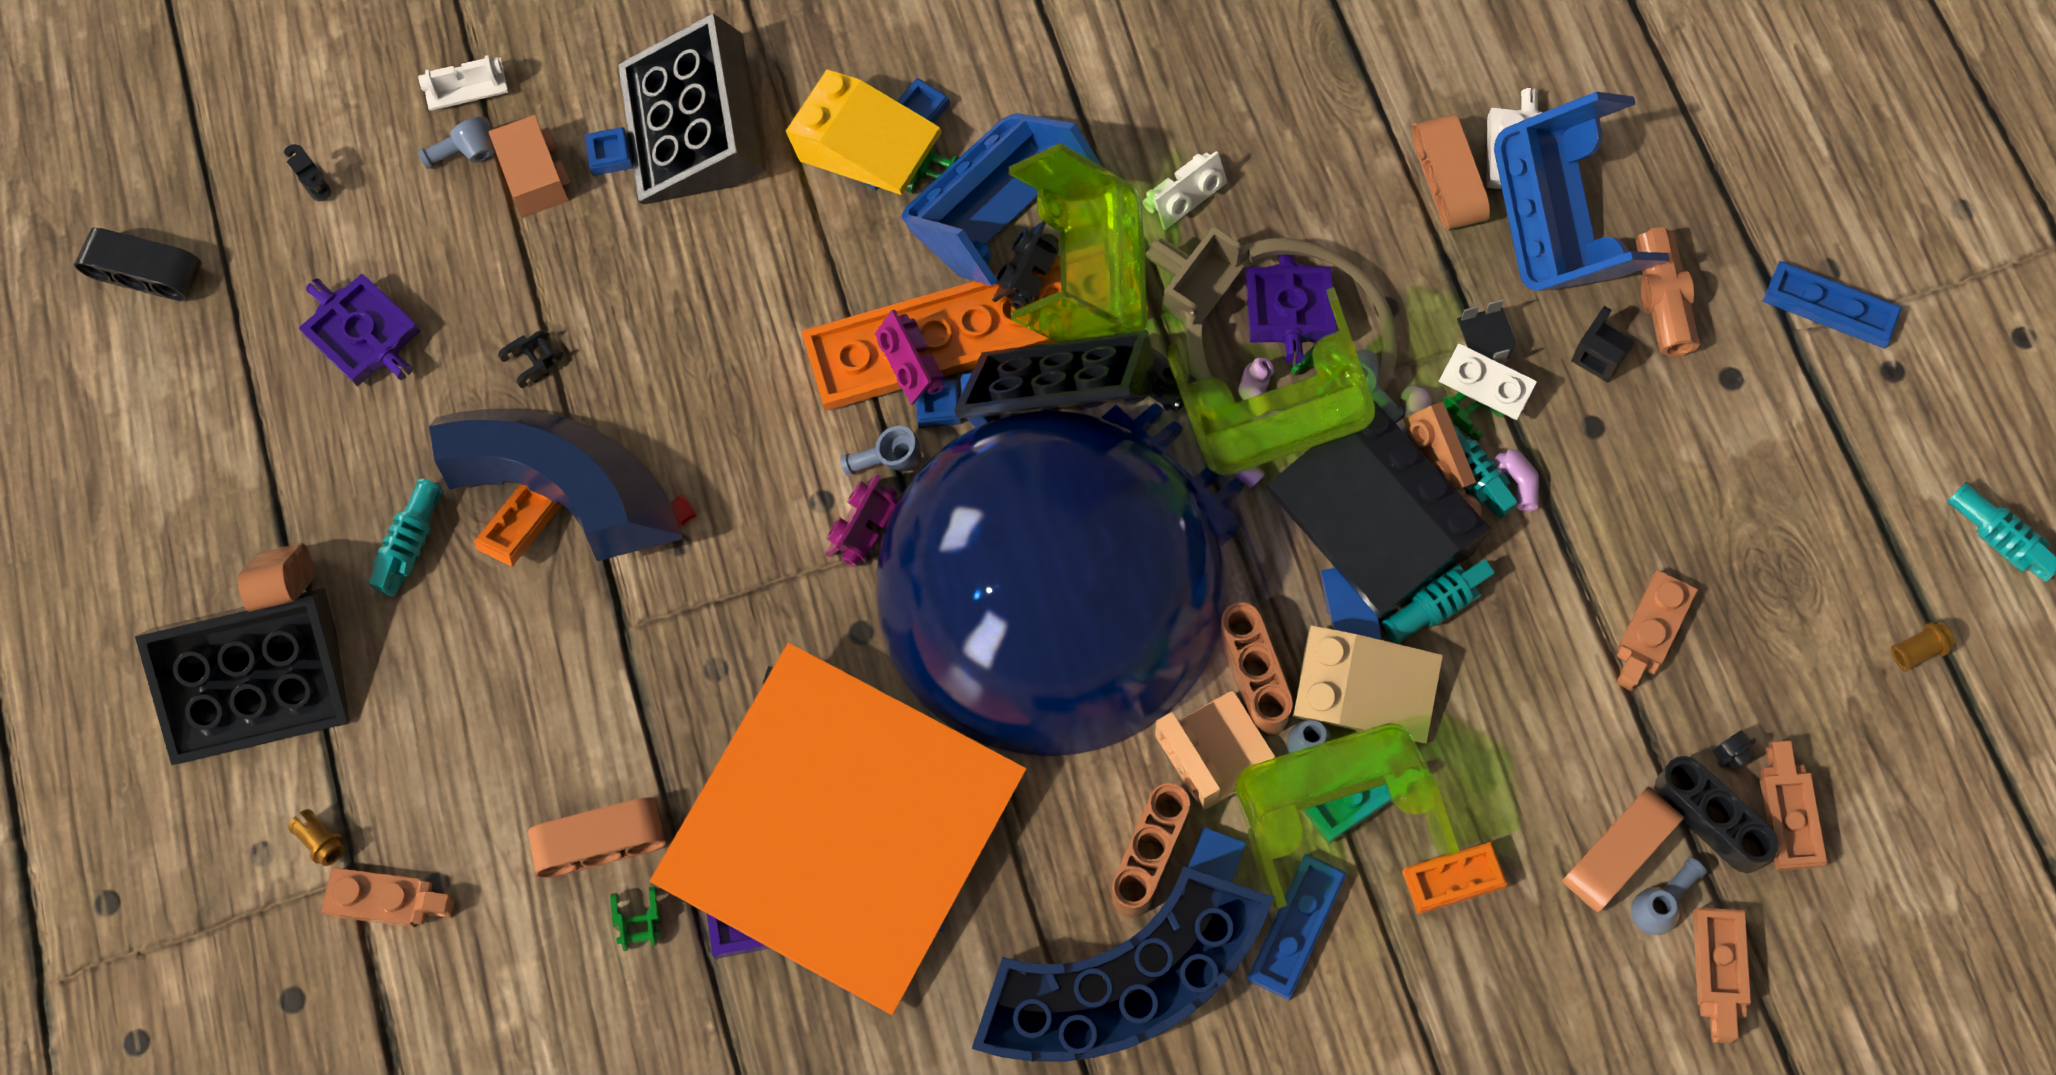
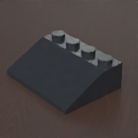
M712 13L618 64L638 202L644 205L730 188L766 171L743 35L740 31Z
M1148 330L982 352L954 409L956 418L997 415L1001 418H1013L1029 411L1040 410L1043 413H1053L1068 406L1082 405L1085 408H1093L1108 401L1124 400L1125 402L1133 403L1144 400L1148 396L1153 395L1158 379Z
M1376 401L1371 402L1339 423L1266 486L1268 492L1379 618H1382L1414 596L1417 591L1435 578L1475 554L1491 530L1488 524Z
M325 588L304 592L294 602L248 612L245 607H240L151 628L135 636L171 765L349 723L336 628Z

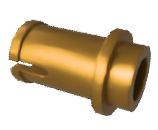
M1929 622L1925 624L1924 631L1899 644L1892 645L1891 654L1897 665L1903 671H1908L1913 666L1937 654L1940 656L1949 654L1950 648L1955 645V639L1950 629L1944 623L1934 624Z
M311 809L299 812L305 819V825L294 816L289 822L288 830L311 852L310 859L314 863H321L323 866L334 864L345 852L342 836L338 833H331Z

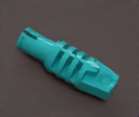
M1453 424L1476 480V483L1465 487L1470 495L1477 498L1480 504L1485 503L1499 519L1503 518L1513 511L1517 505V500L1507 488L1510 481L1496 467V464L1488 457V454L1481 449L1479 443L1476 440H1472V438L1466 439Z
M422 478L417 480L404 511H399L398 514H395L392 520L394 524L390 525L387 531L388 536H385L382 541L383 547H380L373 564L375 567L369 585L380 594L395 597L406 576L408 577L416 564L415 559H418L420 556V548H423L426 543L425 538L431 532V525L428 522L444 491L441 486L432 481Z
M1967 481L1946 502L1978 527L1975 532L1979 534L1978 537L1981 540L1987 542V545L1992 549L1994 548L1999 555L2005 557L2011 565L2022 573L2028 569L2044 582L2050 580L2056 574V556L2047 549L2050 543L2038 532L2032 530V527L2027 523L2025 524L2020 517L2014 515L2009 508H2004L2003 506L1995 507L1971 487Z
M1483 559L1467 571H1464L1460 564L1453 566L1417 591L1411 597L1409 605L1381 622L1385 635L1392 643L1400 644L1404 639L1426 625L1429 627L1438 626L1478 599L1481 594L1476 586L1495 574L1494 570L1486 559Z

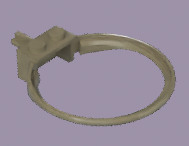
M1214 226L1211 227L1190 256L1159 236L1157 240L1155 239L1151 243L1145 257L1175 276L1164 290L1162 310L1184 324L1186 357L1191 375L1198 380L1196 386L1207 403L1231 425L1250 435L1269 441L1281 443L1314 442L1323 438L1343 420L1371 403L1367 397H1362L1348 410L1329 420L1311 425L1285 426L1262 421L1247 414L1230 402L1221 392L1210 374L1205 360L1202 345V324L1242 272L1244 265L1241 263L1247 259L1254 262L1275 255L1310 256L1331 263L1353 277L1369 295L1381 321L1383 338L1378 384L1386 392L1394 373L1398 352L1395 321L1387 300L1380 289L1362 269L1350 260L1322 246L1291 238H1270L1241 246L1236 240Z

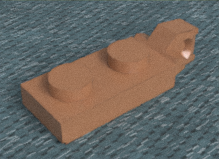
M1656 569L1618 645L1617 650L1619 652L1617 657L1625 660L1626 663L1616 684L1633 691L1644 670L1654 675L1656 670L1662 665L1698 589Z
M1791 741L1771 742V745L1765 748L1767 767L1760 769V785L1767 824L1776 833L1779 841L1778 851L1773 857L1775 871L1823 868L1827 865L1811 773H1806L1804 765H1795Z
M331 868L321 913L329 917L415 928L416 924L424 925L426 915L452 918L455 900L450 899V895L431 892L433 884L418 878Z
M1696 908L1693 911L1697 1000L1698 1005H1700V1014L1704 1017H1710L1712 1043L1732 1044L1734 1040L1738 1039L1737 1018L1745 1019L1747 1006L1751 1004L1744 910Z

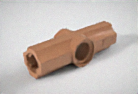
M1666 227L1651 228L1649 231L1638 235L1635 241L1637 251L1668 253L1669 261L1642 270V305L1646 313L1652 314L1660 354L1667 355L1668 358L1682 357L1689 352L1696 351L1700 345L1692 312L1694 302L1693 280L1688 271H1683L1674 231H1670Z

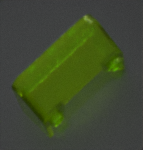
M1062 143L1009 166V175L1037 189V212L1039 217L1049 226L1060 231L1061 291L1012 311L1011 320L1056 342L1146 330L1147 307L1143 206L1140 195L1135 187Z
M1334 287L1327 289L1326 292L1339 331L1322 337L1313 349V362L1318 375L1235 403L1230 387L1219 378L1207 377L1191 383L1178 344L1169 345L1168 361L1204 460L1213 472L1220 475H1232L1363 430L1372 422L1375 415L1374 401Z
M1394 723L1379 725L1247 766L1240 771L1235 780V794L1266 893L1274 897L1271 906L1276 908L1287 906L1273 859L1294 852L1300 845L1303 831L1297 812L1385 784L1393 804L1399 810L1407 814H1425L1437 853L1452 855L1459 852L1437 782L1413 737L1406 728Z

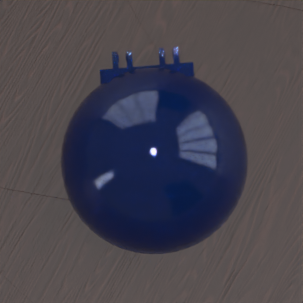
M1156 402L1142 412L1135 420L1130 418L1116 404L1101 418L1071 411L1046 410L1004 416L984 423L963 433L931 457L912 478L899 497L888 519L876 567L875 592L879 625L891 660L905 684L926 708L956 731L980 743L1004 751L1025 755L1061 756L1090 752L1122 742L1153 725L1156 720L1170 712L1198 681L1217 644L1221 619L1225 610L1226 580L1222 546L1237 533L1239 522L1226 506L1242 492L1245 485L1235 478L1215 495H1212L1207 490L1208 487L1221 477L1226 468L1217 460L1213 461L1195 478L1165 451L1182 432L1183 427L1174 420L1153 437L1146 433L1152 425L1160 420L1165 411Z

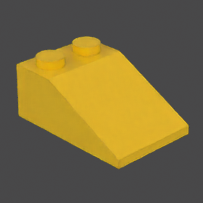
M828 69L786 129L788 138L800 162L900 195L904 193L942 133L939 126L864 81Z

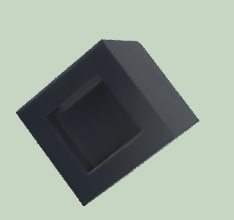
M1604 306L1580 340L1571 362L1608 383L1632 348L1634 341L1606 324L1612 310Z

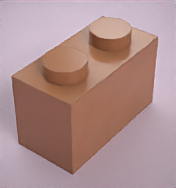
M532 115L488 131L510 192L522 218L569 201L563 186L569 184L570 180L562 160L553 161L551 153L558 149L549 127L541 130L536 116Z

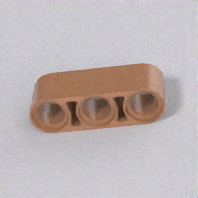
M1456 114L1414 123L1412 126L1414 147L1443 227L1446 230L1487 221L1490 216L1488 197Z
M302 542L259 552L238 575L239 593L246 610L251 612L296 601L314 578L313 562L309 549Z
M1244 602L1234 603L1223 612L1219 632L1220 642L1248 715L1260 734L1267 736L1277 735L1288 725L1293 706L1292 697L1260 613L1251 604ZM1234 622H1244L1250 626L1252 631L1246 635H1237L1230 630L1229 626ZM1249 662H1258L1265 666L1267 672L1261 676H1253L1246 672L1244 666ZM1267 702L1275 703L1281 708L1282 714L1278 717H1267L1261 713L1259 706Z
M1161 784L1153 790L1115 874L1112 884L1113 905L1124 916L1138 917L1149 910L1185 829L1189 816L1190 800L1187 792L1177 784ZM1170 800L1180 806L1181 812L1175 817L1167 818L1159 814L1156 807L1162 801ZM1153 841L1161 845L1164 852L1157 859H1146L1138 851L1140 845L1144 842ZM1127 883H1138L1144 888L1146 894L1141 900L1131 902L1122 897L1120 894L1121 888Z
M1648 786L1561 882L1598 914L1684 819V816Z
M639 798L544 822L528 830L535 875L539 878L557 877L657 851L666 845L658 801L655 798Z

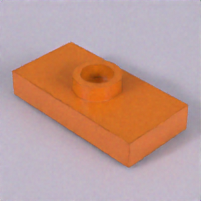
M520 484L474 540L476 550L513 567L562 504H557L545 496L530 491L528 486Z
M1492 841L1411 865L1402 870L1417 915L1493 893L1508 886Z

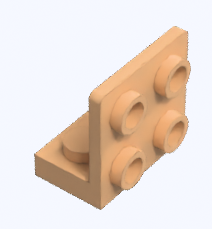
M1233 691L1222 695L1180 720L1176 719L1173 712L1156 720L1155 736L1202 812L1278 768V760Z

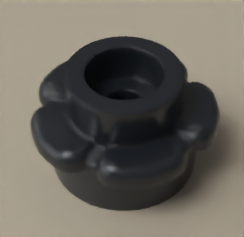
M1742 729L1712 750L1720 761L1718 765L1723 767L1728 764L1732 770L1743 765L1756 755L1750 748L1756 743V739L1750 740Z

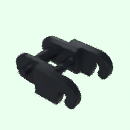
M292 144L285 148L284 154L286 157H290L287 163L310 196L318 202L327 200L331 195V189L304 149L297 144Z
M547 330L537 331L529 338L522 335L503 347L498 353V357L502 362L509 360V353H512L515 357L522 353L524 355L527 354L532 361L533 367L520 374L516 380L520 388L527 386L526 380L528 379L535 383L548 375L547 369L558 364L563 357V352L560 349L553 350L547 342L550 337ZM540 346L546 355L537 359L532 351Z

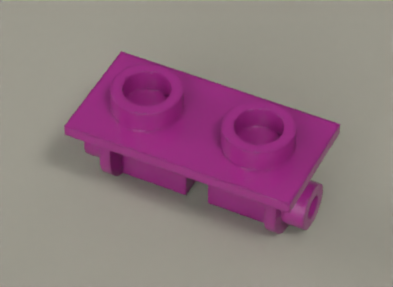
M892 310L875 332V336L878 339L881 351L885 353L896 375L899 386L904 390L912 405L916 403L925 390H928L930 395L942 391L945 387L943 384L945 376L940 371L932 354L918 355L917 352L925 351L928 345L917 326L916 320L910 319L908 314L898 316L896 310Z
M877 474L866 483L860 481L856 485L847 501L852 506L845 520L839 517L827 535L826 539L832 543L825 555L829 557L839 550L844 553L841 558L842 561L852 567H857L859 562L866 560L878 534L865 527L867 522H870L879 529L883 528L897 504L895 499L897 495L896 490L887 485H882L881 489L876 487L881 476Z

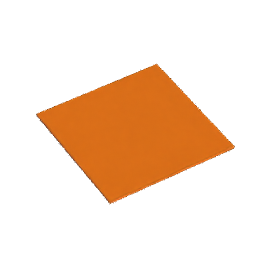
M788 642L649 882L893 1016L1027 768Z

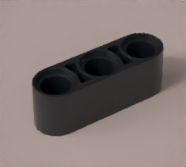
M97 227L91 228L74 263L75 269L92 279L176 301H185L202 265L201 260L197 256L186 250Z
M1688 756L1676 757L1659 773L1655 780V792L1684 816L1682 821L1732 868L1743 873L1756 872L1775 856L1778 851L1779 841L1773 829L1699 761ZM1671 774L1684 776L1689 782L1690 790L1685 791L1675 787L1671 780ZM1714 806L1720 809L1724 814L1725 823H1716L1711 820L1707 815L1706 807ZM1747 838L1756 842L1760 849V857L1748 854L1743 848L1742 839Z

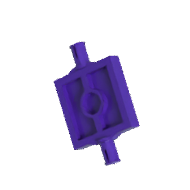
M1278 255L1279 264L1269 267H1246L1245 282L1249 343H1285L1286 361L1293 364L1295 351L1296 364H1299L1304 360L1302 343L1335 342L1337 330L1331 267H1309L1296 264L1295 255Z
M361 273L348 286L334 293L319 278L312 280L317 289L311 283L307 285L306 291L320 305L315 314L303 323L299 330L357 387L384 365L399 380L407 378L402 370L408 375L411 374L412 366L402 359L398 353L402 347L421 331L416 323L365 275Z

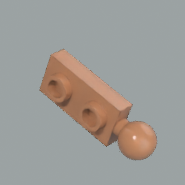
M1444 402L1433 404L1404 418L1403 420L1412 442L1481 517L1482 507L1480 502L1465 491V487L1476 483V480Z

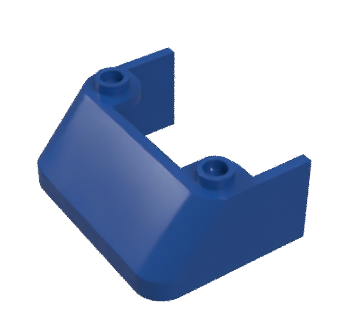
M1596 91L1504 128L1496 137L1494 154L1521 280L1529 289L1548 291L1612 280L1669 261L1668 253L1628 252L1625 244L1617 238L1603 237L1595 240L1578 161L1591 157L1600 148L1603 137L1600 118L1636 105L1634 96Z
M1016 113L997 122L904 209L902 219L910 231L959 277L993 286L998 280L989 268L992 251L987 243L1039 194L1046 196L1054 195L1056 197L1062 196L1074 187L1075 181L1079 177L1104 181L1108 175L1075 123Z

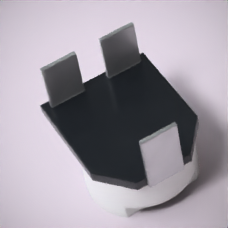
M1503 299L1489 303L1487 310L1478 312L1479 306L1465 309L1462 317L1457 318L1466 343L1465 347L1502 365L1505 364L1510 358L1516 341L1502 308Z

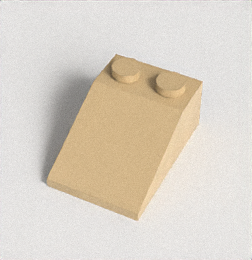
M1311 625L1308 631L1292 718L1316 720L1327 725L1427 744L1443 655L1358 634Z

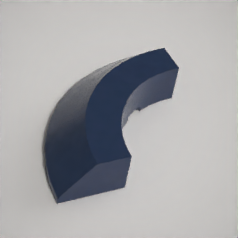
M521 409L463 411L435 417L429 426L434 461L449 490L473 485H504L506 481L526 485L530 491L545 496L557 504L561 503L574 515L576 521L584 530L596 561L683 539L674 510L664 490L651 472L630 451L614 439L592 427L568 418Z
M1183 866L1173 891L1159 912L1141 931L1112 950L1089 959L1062 964H1036L1002 957L971 1049L1003 1058L1024 1061L1066 1062L1095 1058L1126 1050L1158 1036L1183 1021L1206 1003L1231 977L1248 954L1262 929L1274 897Z

